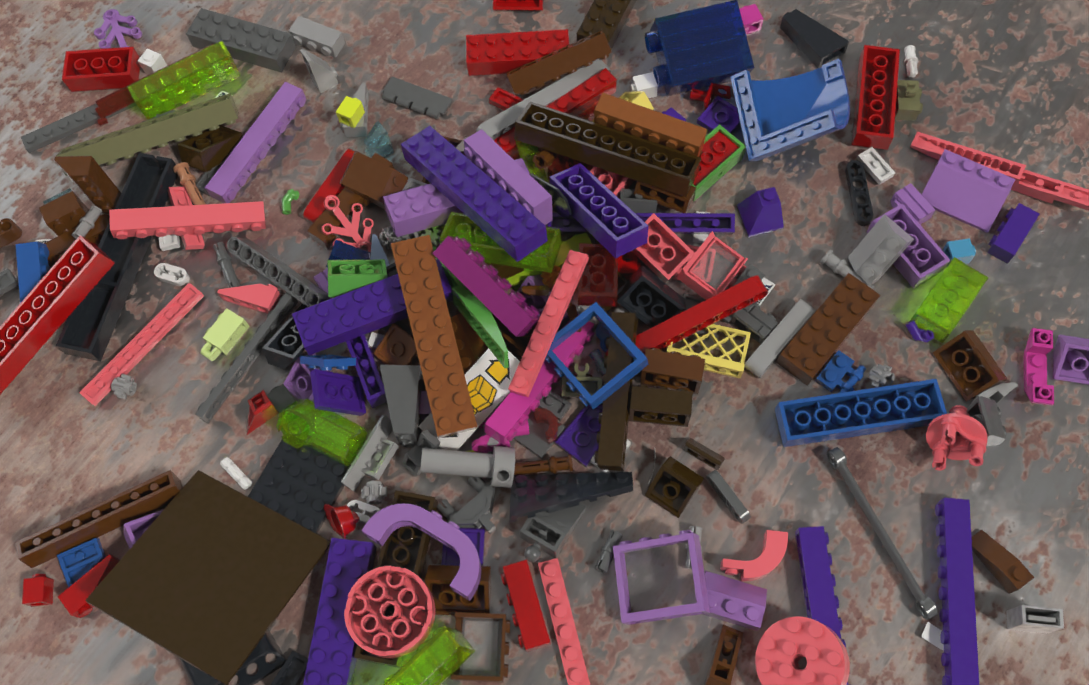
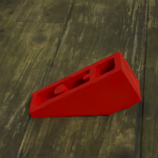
M109 554L58 596L71 616L81 618L92 612L94 606L85 600L120 561L119 558Z

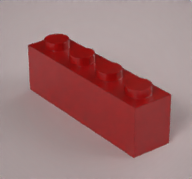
M527 559L503 566L504 573H501L503 585H508L510 593L506 594L509 606H514L515 614H512L515 627L519 626L521 634L517 635L520 647H525L526 652L551 645Z

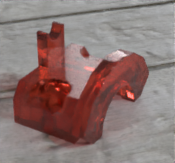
M536 408L535 413H533L536 423L543 422L549 426L545 434L548 443L551 444L556 441L558 427L562 424L558 423V418L551 411L545 408Z

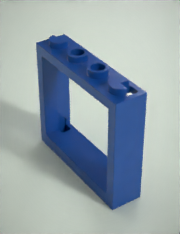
M597 302L556 333L545 358L548 364L552 362L556 366L554 370L560 378L564 376L568 380L566 384L571 391H577L581 395L579 397L580 401L585 406L589 405L592 409H595L649 365L647 357ZM593 317H596L633 358L634 362L591 396L552 350Z

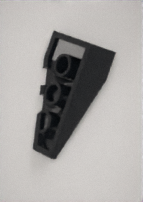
M302 303L295 312L308 308V306ZM293 316L283 324L262 348L270 365L285 369L305 350Z

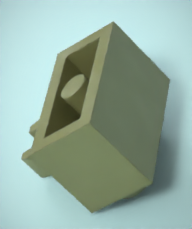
M898 80L895 120L916 121L918 115L922 113L923 104L920 103L922 89L919 88V81Z
M578 363L575 364L576 379L592 396L602 388V377H586L589 371V364H585L584 371H579ZM563 376L561 378V397L579 398L581 395L577 391H571L566 384L568 380Z

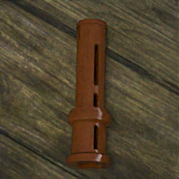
M568 454V456L563 457L551 456L546 460L515 463L514 475L551 471V473L555 474L557 471L564 470L572 472V455Z

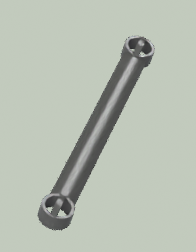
M838 447L828 451L827 458L834 469L839 470L915 597V604L919 613L926 620L936 616L938 612L935 602L924 595L846 466V455Z

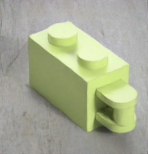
M226 308L218 316L217 321L212 327L208 328L205 332L203 339L207 343L201 349V355L211 361H214L220 353L227 356L250 326L242 317Z

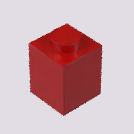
M34 574L32 578L24 579L22 604L31 607L52 605L54 579L46 577V574Z

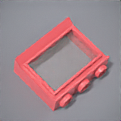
M712 231L681 270L677 279L707 300L725 291L727 287L731 288L737 280L734 277L736 274L740 276L745 270L746 266L744 264L748 258L745 259L726 245Z

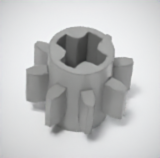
M392 226L383 228V232L379 235L380 243L386 246L387 250L392 249L391 243L402 241V236L396 238Z
M878 364V366L873 367L869 373V379L873 380L871 385L875 387L890 386L895 379L894 373L891 372L892 367L885 364Z
M122 374L121 378L116 377L111 384V390L114 391L113 394L122 399H126L127 395H134L137 389V383L134 382L135 379L125 374Z
M369 481L361 489L362 498H366L367 504H380L382 499L387 497V487H383L381 481Z

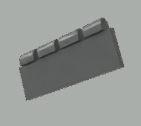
M391 77L382 90V99L392 103L396 101V104L408 109L411 107V110L422 114L426 113L427 116L439 119L440 115L444 116L453 101L452 98L395 77Z

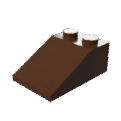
M355 151L339 184L385 210L383 196L401 192L405 187L408 177L392 167Z

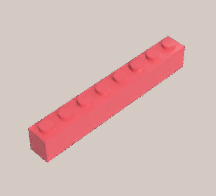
M263 201L109 210L110 231L113 238L126 239L128 237L146 238L147 236L155 235L164 237L172 234L183 236L188 233L201 235L205 232L223 233L224 231L242 232L243 230L260 231L266 229Z

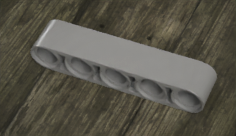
M800 299L750 356L744 367L758 378H761L817 310Z

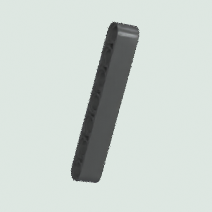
M231 237L228 240L227 248L230 253L306 306L311 307L330 299L327 292L251 240L239 237Z

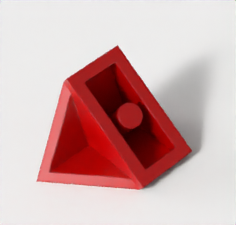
M264 390L247 400L249 403L247 435L279 414Z

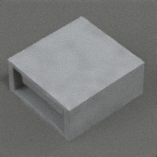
M1021 605L1006 611L1008 630L1047 634L1064 629L1063 609Z

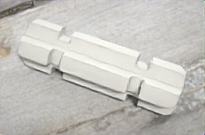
M225 457L220 462V465L244 490L252 485V481L229 457Z

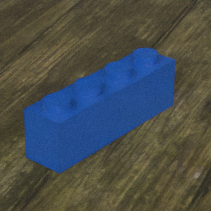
M38 241L15 244L20 303L50 270L48 265L49 249L46 244Z

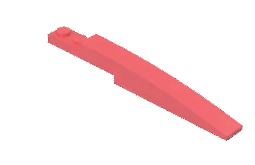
M920 132L916 133L910 146L936 160L940 159L946 149L1014 178L1015 181L1011 188L1013 191L1051 204L1054 200L1089 211V189L1025 170L1026 165Z

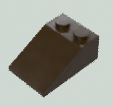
M219 125V128L209 131L208 129L200 135L186 139L177 144L181 161L187 162L190 167L203 172L211 171L213 167L221 163L242 137V132Z

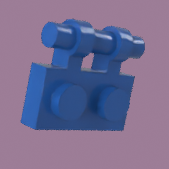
M838 350L815 381L830 392L835 387L840 389L839 393L850 392L854 390L853 386L857 381H861L866 368L862 365H859L857 369L851 368L855 361ZM845 374L850 377L847 382L841 380Z

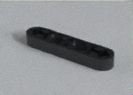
M851 160L847 164L845 174L854 219L858 225L867 226L873 218V209L864 166L858 160ZM853 182H860L862 187H854ZM861 197L866 203L859 204L856 198Z

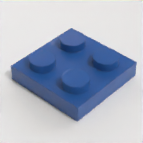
M333 354L300 356V364H306L308 368H320V370H332L335 367L336 369L346 370L348 366H356V358Z

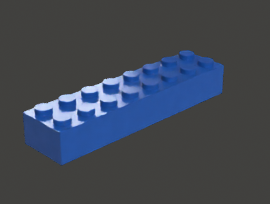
M937 379L778 402L775 408L783 447L928 426L936 417L947 414Z

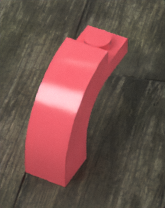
M766 530L763 539V551L758 558L751 561L723 558L720 562V571H725L727 575H738V573H741V581L744 582L758 580L767 576L778 566L785 555L788 532Z

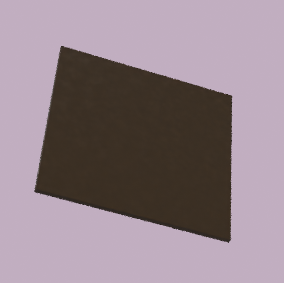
M198 470L85 601L224 685H228L329 548L331 541Z

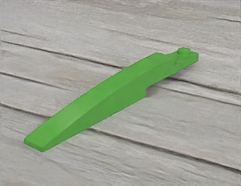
M440 261L452 288L453 304L502 366L508 368V350L491 311Z

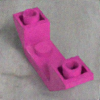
M1032 328L1024 352V392L1031 403L1054 405V386L1047 385V354L1053 349V330Z

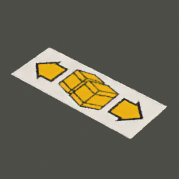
M488 348L465 374L477 428L510 392L508 388L520 361L509 351L508 368H504ZM431 412L419 425V428L422 431L427 429L437 437ZM476 429L458 433L459 435L438 438L441 442L439 447L442 450L457 451Z

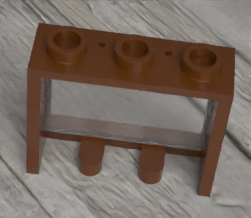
M455 612L456 623L451 680L504 683V678H508V664H504L505 655H509V642L505 641L506 633H510V620H506V614Z

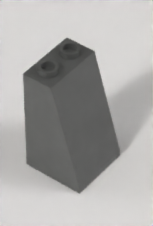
M381 365L380 370L393 433L400 445L406 448H413L414 445H417L421 434V429L419 428V425L422 423V418L419 414L421 391H425L420 365Z

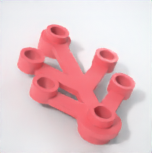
M334 195L327 196L324 200V207L334 213L344 228L326 223L321 228L324 235L337 234L352 237L355 243L344 242L340 238L335 239L333 248L335 250L348 249L356 251L362 258L370 257L372 244L370 242L371 228L374 225L371 218L363 220L362 227L364 232L361 238L358 234L360 213L363 210L362 205L359 203L352 205L351 212L353 214L350 223L339 208V199ZM332 201L334 203V207H330L328 205V202ZM354 206H358L360 211L356 212ZM365 221H369L371 226L367 227ZM325 226L330 227L331 231H330V232H326V231L324 230V227H325ZM339 241L341 242L342 246L337 247L335 243ZM366 246L367 252H363L361 247Z

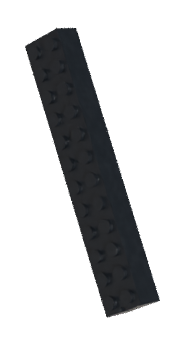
M139 153L115 209L165 207L169 197L168 188L173 187L178 175L173 171V167L176 165L173 159L160 156L155 158L154 155ZM109 221L98 247L115 263L88 293L85 299L74 309L72 314L68 316L56 347L67 355L101 362L152 236H147L146 238H113Z

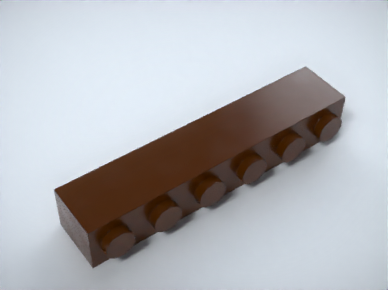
M601 30L507 72V77L515 95L520 94L521 96L528 93L529 89L533 87L537 89L544 86V82L560 79L562 74L576 72V68L580 66L587 67L593 64V61L596 59L603 60L609 57L612 51L605 33Z
M377 153L371 157L394 168L392 162ZM346 187L337 196L340 201L339 208L350 223L352 221L353 213L351 212V207L353 204L359 203L364 209L371 203ZM332 202L329 206L334 207V203ZM354 206V210L356 212H359L360 208L358 206ZM326 209L307 232L313 241L329 250L333 246L334 240L341 235H324L321 231L322 226L329 223L332 226L344 227L334 213ZM325 226V227H324V230H325L326 232H330V231H331L330 227H328V226Z

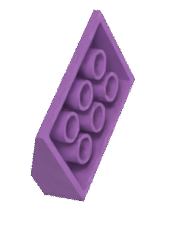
M945 149L921 195L936 211L988 233L1015 179Z

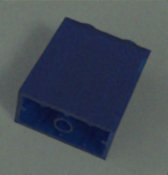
M737 0L655 18L650 32H646L644 35L647 52L649 54L656 53L659 66L653 67V74L658 88L664 87L667 97L692 91L693 88L697 90L710 87L711 83L723 84L731 82V76L744 70H748L751 73L755 68Z

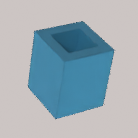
M970 238L949 241L942 249L950 259L947 267L969 264L976 254L975 246L972 245Z

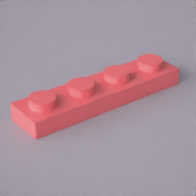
M185 187L168 188V195L172 206L192 205ZM188 233L181 236L185 250L204 249L205 243L202 234Z

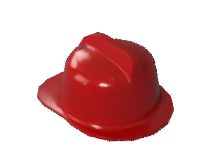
M329 504L324 505V511L330 526L343 539H346L345 536L356 529V523L360 520L356 512L351 511L347 505L332 507Z

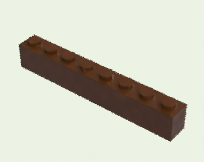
M171 470L166 471L15 542L18 559L30 568H34L65 551L98 538L123 526L125 523L168 505L183 488L181 480Z

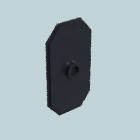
M530 173L529 175L552 196V210L568 219L572 215V211L567 198L558 188Z

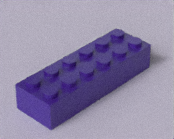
M581 163L550 176V184L558 188L567 198L572 216L615 258L647 243L648 225Z

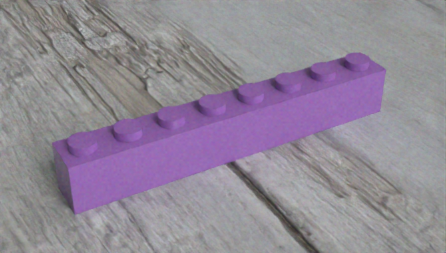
M287 82L281 86L205 186V189L212 198L222 203H230L236 197L237 192L245 185L248 177L256 170L260 161L266 157L267 152L275 145L276 140L286 130L290 121L295 118L298 110L304 106L307 99L302 89Z

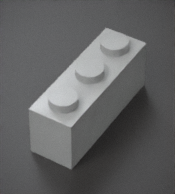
M300 16L297 17L289 29L295 44L303 45L313 51H319L326 56L336 58L345 45L342 32Z

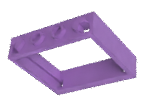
M684 530L675 536L661 534L657 539L644 537L640 538L639 542L622 541L620 545L613 546L621 621L623 624L632 625L710 613L699 535L691 530ZM688 542L697 603L631 613L624 553Z

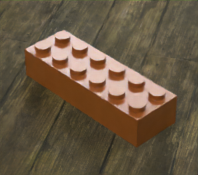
M602 93L594 111V123L697 157L702 152L707 133L706 128L606 93Z

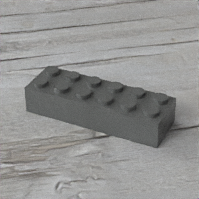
M203 8L200 9L186 33L193 47L281 73L296 48L290 33Z

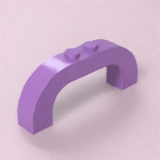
M405 503L394 504L381 509L365 524L361 530L363 534L380 546L384 545L388 537L396 529L412 526L454 550L460 557V568L449 586L454 592L469 601L471 600L480 583L481 562L474 544L468 536L459 530L460 527L452 521L448 523L443 521L442 516L433 510L430 513L419 506Z

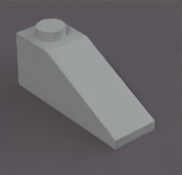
M305 49L300 50L312 82L320 93L338 84L336 78L338 74L334 67H330L326 61Z
M362 83L353 98H357L362 102L365 113L355 128L340 123L341 130H344L346 137L367 136L369 91L366 83Z

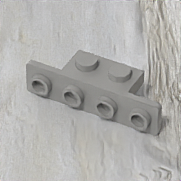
M381 415L341 481L342 484L352 491L357 489L365 475L379 480L399 447L395 442L387 440L393 429L391 420L387 416Z

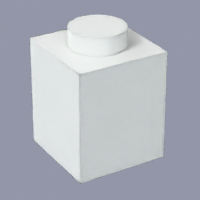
M146 49L138 59V63L145 74L156 79H160L168 68L162 55L150 49Z
M653 72L633 77L632 84H630L631 92L644 91L648 98L657 96L658 85Z

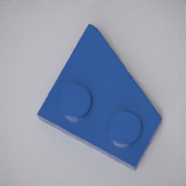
M94 538L57 555L68 588L106 557L99 538Z

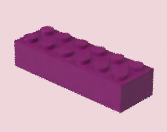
M447 236L433 254L516 337L527 336L537 325L540 312L534 306H529L525 302L526 298L518 291L515 293L511 289L512 284L505 278L501 279L497 275L498 270L491 264L488 266L483 261L485 259L484 256L478 251L474 252L470 248L471 244L465 238Z

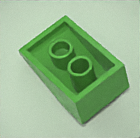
M385 259L327 260L328 297L335 298L387 278Z

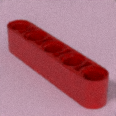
M347 149L305 208L303 214L305 219L314 223L326 210L324 207L326 197L329 195L337 197L345 188V186L339 183L355 152L354 150Z

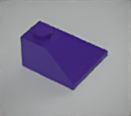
M775 187L756 191L736 206L748 237L784 228L781 202Z

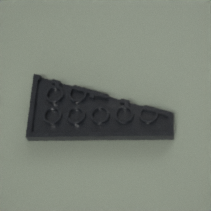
M632 472L514 475L510 497V523L516 522L519 517L527 516L532 518L536 516L535 513L543 511L551 513L578 506L581 501L589 500L594 502L597 501V497L605 495L613 497L632 492Z

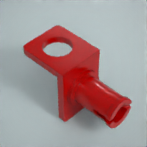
M711 83L707 91L693 88L690 93V100L704 102V109L706 110L712 103L714 96L731 99V87ZM718 89H723L727 93L722 94L718 91Z

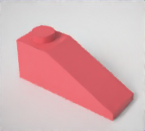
M271 284L219 289L217 292L224 301L266 314L276 307L282 296L278 288Z

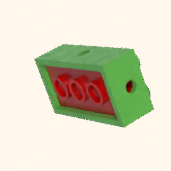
M720 124L705 137L704 146L699 156L702 158L699 171L692 185L696 187L693 202L744 157L746 146Z

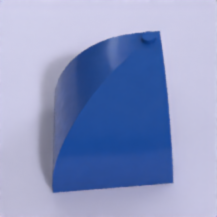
M839 58L822 65L821 68L788 78L755 81L751 80L748 70L730 77L749 161L763 160L841 130L848 124L850 116L849 94L842 62Z

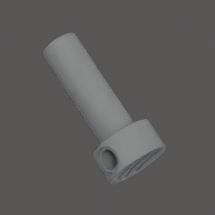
M494 446L492 454L422 448L420 472L490 478V486L512 487L515 469L514 447Z

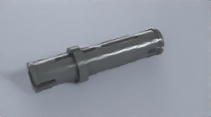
M217 242L218 247L216 244H213V249L217 256V264L221 266L228 287H239L240 284L231 263L232 258L228 255L224 242Z

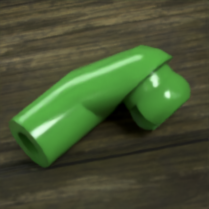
M294 189L287 191L282 199L283 214H291V201L299 198V191Z

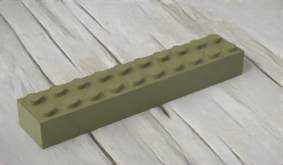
M231 93L63 148L56 156H92L99 165L104 163L110 165L117 162L119 158L128 159L133 157L134 153L149 152L154 146L161 148L167 146L169 141L175 140V142L186 139L185 136L187 135L197 136L202 134V130L209 129V131L219 128L220 124H233L236 122L235 119H238L239 112Z

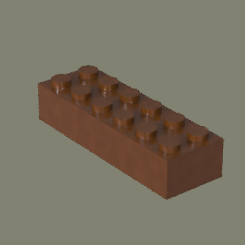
M848 273L781 352L776 363L808 386L873 308L881 295Z

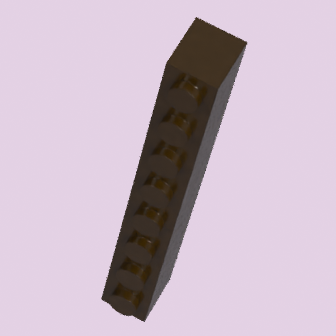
M612 312L611 319L636 345L638 323L636 313ZM611 334L610 337L606 338L608 356L605 355L604 367H607L606 374H603L602 377L603 386L634 362L633 358ZM633 378L601 403L603 409L602 412H599L598 417L601 430L597 432L596 437L599 450L595 452L594 457L595 463H597L600 470L624 471Z

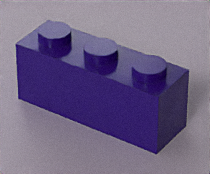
M1021 203L1015 209L1011 207L1005 216L1007 221H1002L996 230L999 232L998 236L994 235L989 241L988 245L991 247L987 253L1008 264L1015 256L1040 214Z

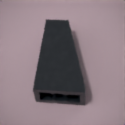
M795 9L792 12H787L782 17L780 29L817 68H821L822 65L833 61L846 52L849 44L847 39L801 11Z

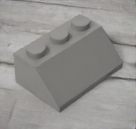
M884 214L848 256V259L855 273L867 284L871 285L882 277L912 243L914 238Z

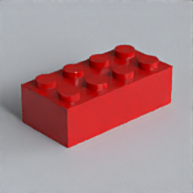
M134 47L66 51L62 80L71 92L131 88L138 85L140 64L138 59L140 57Z

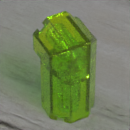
M301 399L279 413L276 425L278 432L282 431L283 436L281 437L285 443L295 448L307 445L345 466L350 465L357 456L355 452L357 449L361 450L367 436V431H365L364 427L335 412L315 409L314 402L309 399Z

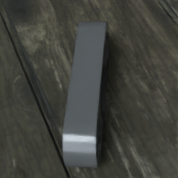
M714 470L706 475L709 484L737 521L743 524L751 518L750 513L720 473Z

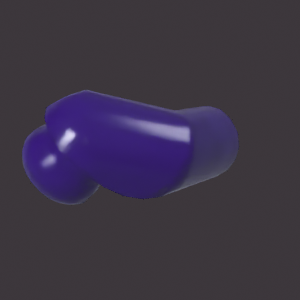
M914 320L905 324L912 338L916 341L929 342L934 338V333L931 330L919 329Z

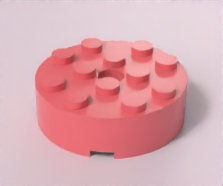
M394 566L375 568L360 577L348 594L346 609L344 610L346 627L354 642L373 655L382 658L405 656L419 648L428 638L433 628L435 602L432 593L418 575L406 568ZM394 606L393 616L386 617L385 612L387 608Z
M794 616L779 620L765 631L757 646L755 665L762 685H846L848 682L850 662L846 647L831 628L814 619ZM805 657L807 666L802 670L799 667L798 661Z

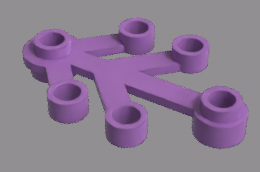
M115 9L107 10L103 14L104 23L101 28L94 30L97 39H104L106 31L110 25L112 26L107 38L99 42L101 49L111 48L115 37L120 47H129L123 34L133 36L135 39L142 37L141 30L138 27H134L137 25L136 18L133 15L121 16ZM119 22L125 23V24H128V26L134 27V28L130 29V28H126V27H123V26H119L118 23H119Z

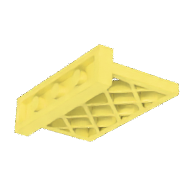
M712 324L705 328L708 333L702 337L694 333L695 341L688 344L685 338L681 341L685 346L681 349L673 348V342L667 348L668 353L675 351L681 353V355H698L705 359V371L741 379L751 332ZM718 331L723 332L726 338L718 341L714 333ZM737 335L745 337V342L739 346L733 340ZM710 336L715 344L707 348L702 340ZM729 340L734 349L726 352L721 344ZM699 343L704 351L696 353L691 347ZM718 347L723 355L713 357L710 351ZM737 351L741 356V362L732 361L729 355Z

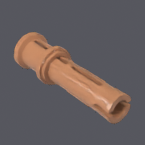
M182 162L175 165L173 171L178 174L179 182L187 190L194 205H206L195 184L196 178L189 170V164Z

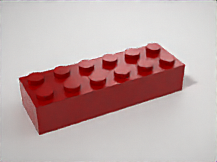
M568 29L466 35L468 75L507 74L509 71L568 46Z
M864 45L859 58L852 145L888 150L894 138L900 49Z

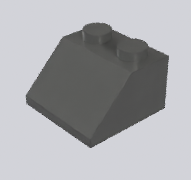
M983 396L977 397L967 407V413H969L970 417L978 420L986 429L988 436L987 446L999 445L1006 440L1007 434L1000 419L1001 411L997 407L995 400Z

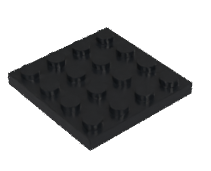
M285 433L248 497L318 534L327 518L324 505L329 504L333 507L345 486L341 481L351 465Z

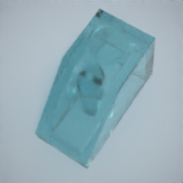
M377 121L364 141L366 147L364 151L370 158L375 153L386 158L393 154L394 151L388 132Z

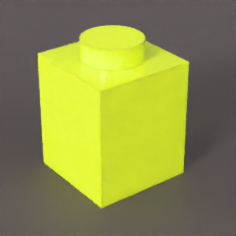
M348 96L344 98L336 110L339 122L352 128L356 127L365 113L362 102L357 98Z

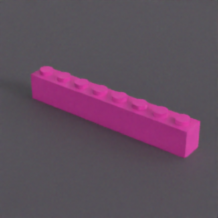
M588 321L581 327V332L576 331L552 350L568 369L573 363V358L576 355L579 356L583 351V345L586 342L589 343L594 337V323ZM544 360L529 397L510 392L486 421L484 432L503 445L508 440L512 441L520 425L523 426L527 422L529 413L531 411L534 412L538 408L541 398L543 396L547 397L550 393L552 384L554 382L558 383L561 379L554 370L556 366L552 362L548 364Z

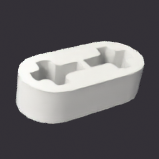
M160 263L154 268L155 276L162 282L176 286H185L190 280L189 274L183 268L166 263ZM165 270L169 273H162V275L160 274L161 271L164 272ZM175 275H176V276H179V277H181V276L183 275V278L177 279V278L175 277Z
M352 500L347 504L350 509L352 507L356 508L358 505V508L363 513H356L360 518L359 522L364 524L370 519L367 513L374 515L375 512L380 511L378 507L359 500Z

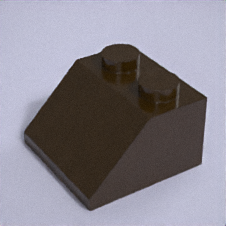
M670 456L662 464L645 496L679 518L705 478Z

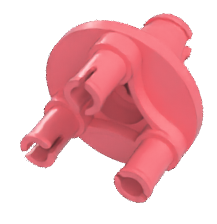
M953 406L949 414L936 417L928 425L926 440L934 456L932 467L936 466L935 470H944L947 458L952 460L969 459V463L973 466H981L983 464V454L986 452L988 440L987 431L978 420L970 417L965 406Z

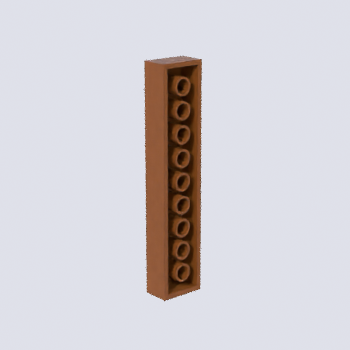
M430 235L391 243L437 437L442 438L476 429L477 423L435 255L433 254Z

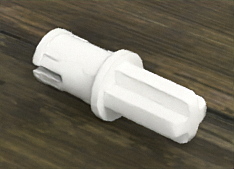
M908 45L904 48V65L906 66L907 76L914 78L918 74V58L916 57L915 46Z

